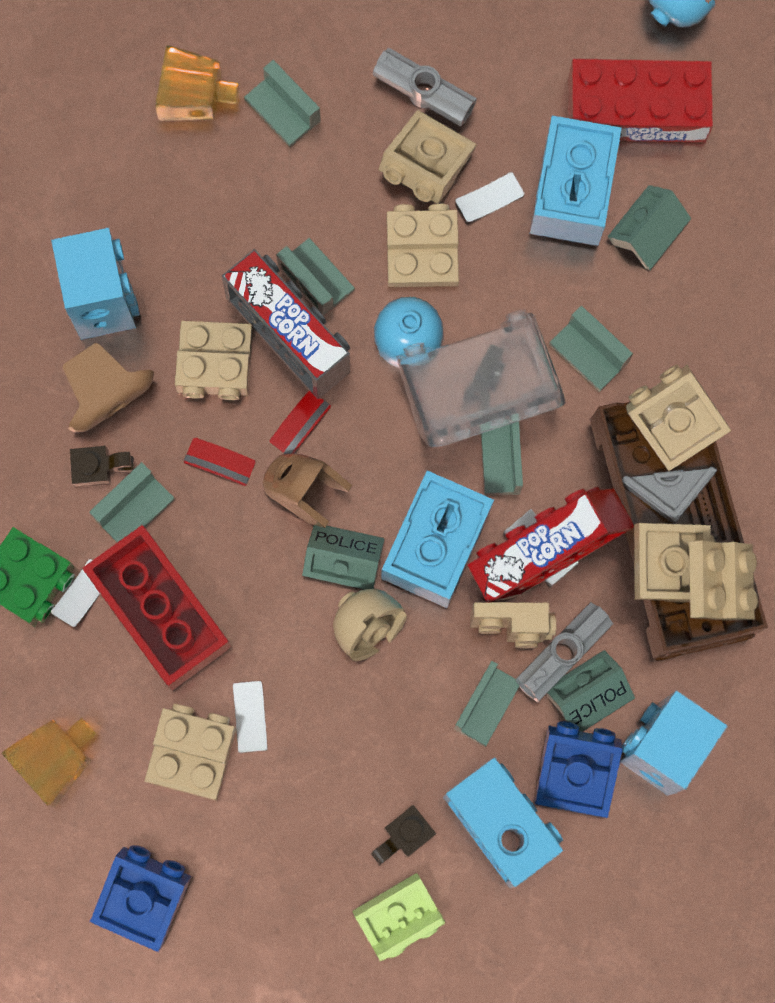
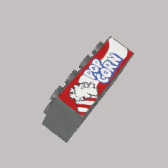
M253 249L222 275L226 299L249 324H252L253 329L317 399H320L350 373V353L348 352L350 346L338 332L333 335L326 328V319L316 307L312 306L309 309L301 300L303 297L301 291L292 281L289 280L285 283L277 274L279 268L268 255L262 257Z

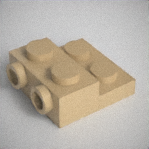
M417 110L385 150L379 170L383 172L388 182L395 185L402 183L413 189L414 195L423 202L431 200L439 204L454 184L459 171L474 153L477 144Z
M402 204L395 206L394 211H387L388 287L458 286L457 210H449V206L446 204H433L428 207L429 211H415L414 206Z
M181 321L175 376L177 393H183L184 397L193 399L203 398L204 394H216L218 398L224 400H238L240 396H248L252 324Z
M678 365L670 367L660 375L662 382L651 389L647 386H642L635 390L629 396L631 402L626 405L628 414L668 471L731 431L729 425L688 365L681 369Z
M635 524V600L690 602L689 541L703 540L715 542L714 537L711 535L710 525Z
M703 540L689 541L691 618L715 620L755 619L754 610L757 607L758 599L754 590L753 572L756 569L757 562L752 544L738 542L718 543Z
M474 602L470 613V628H479V633L497 634L501 633V628H507V642H515L516 648H537V643L544 640H552V635H555L556 615L555 613H549V603Z
M173 704L172 710L163 708L153 742L154 749L145 782L217 801L236 728L229 725L230 718L218 714L209 713L207 719L193 716L195 709L187 706Z

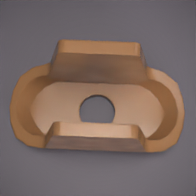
M94 343L64 363L63 370L79 402V408L69 423L68 431L86 432L113 416V414L126 407L150 388L155 372L153 370L126 371L98 343Z
M293 453L282 454L274 459L268 466L263 479L266 495L305 522L326 528L329 521L305 503L302 497L315 478H318L333 489L347 492L351 489L352 484L324 461L303 454ZM292 465L289 473L281 479L284 471Z

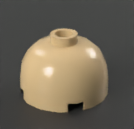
M365 589L356 593L350 592L338 604L339 609L334 617L333 630L335 639L341 649L352 660L361 661L380 651L374 646L385 636L389 643L397 636L403 628L407 614L403 611L404 609L398 601L385 591Z

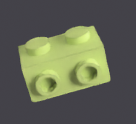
M417 873L352 911L380 961L400 955L408 945L420 938L424 939L432 936L440 926L445 924L442 915Z

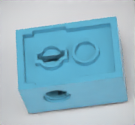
M558 116L551 117L530 234L599 245L606 223L621 127Z
M104 228L51 240L65 310L80 339L83 340L136 328L134 317L139 316L140 312L127 272L124 273L121 260L125 259L120 238L113 240L110 229Z
M427 470L383 565L381 579L448 608L491 512L494 499Z
M676 690L659 702L658 705L652 702L640 718V721L645 723L644 726L636 729L634 733L631 732L622 745L624 755L620 763L667 796L675 794L687 788L727 728V725Z
M494 757L447 792L443 798L507 886L515 888L564 851L559 845L563 838L551 822L544 825L536 814L537 809L525 793L521 794L513 783L515 780L511 773L502 763L499 764ZM505 831L515 833L519 839V846L515 852L506 850L502 845L501 838Z

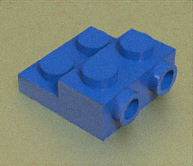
M559 721L557 727L548 725L541 759L542 765L534 799L535 804L608 818L623 750L621 739L615 738L616 734L613 731L603 728H596L593 734L579 731V726L571 722Z
M131 845L129 849L123 846L114 858L90 922L159 952L192 876L184 873L185 867L178 862L165 860L164 863H160L151 859V853L141 846Z

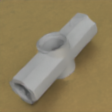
M389 47L383 51L373 70V76L409 96L415 106L430 108L459 126L466 123L477 102V98L442 79L435 68L428 65L420 66ZM421 83H427L433 88L428 91H422L416 86Z
M590 602L515 679L520 689L530 698L539 702L614 624L610 620L609 615L600 606ZM557 644H566L571 648L573 653L571 660H563L557 655Z

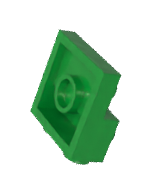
M12 527L0 545V606L33 627L36 626L38 621L43 623L54 608V604L51 602L59 591L64 592L73 581L75 574L72 571L75 566L45 545L38 543L15 527Z

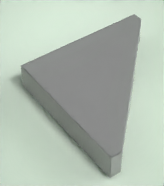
M710 467L709 469L660 472L646 476H624L622 482L627 490L672 524H675L716 474L717 470Z

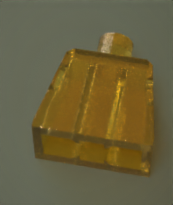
M166 45L155 104L158 119L162 121L212 120L215 118L218 101L237 104L239 83L221 81L222 71L219 61Z
M80 718L67 731L58 722L52 720L8 747L1 754L44 803L54 808L90 764L91 759L81 747L97 733L84 718Z

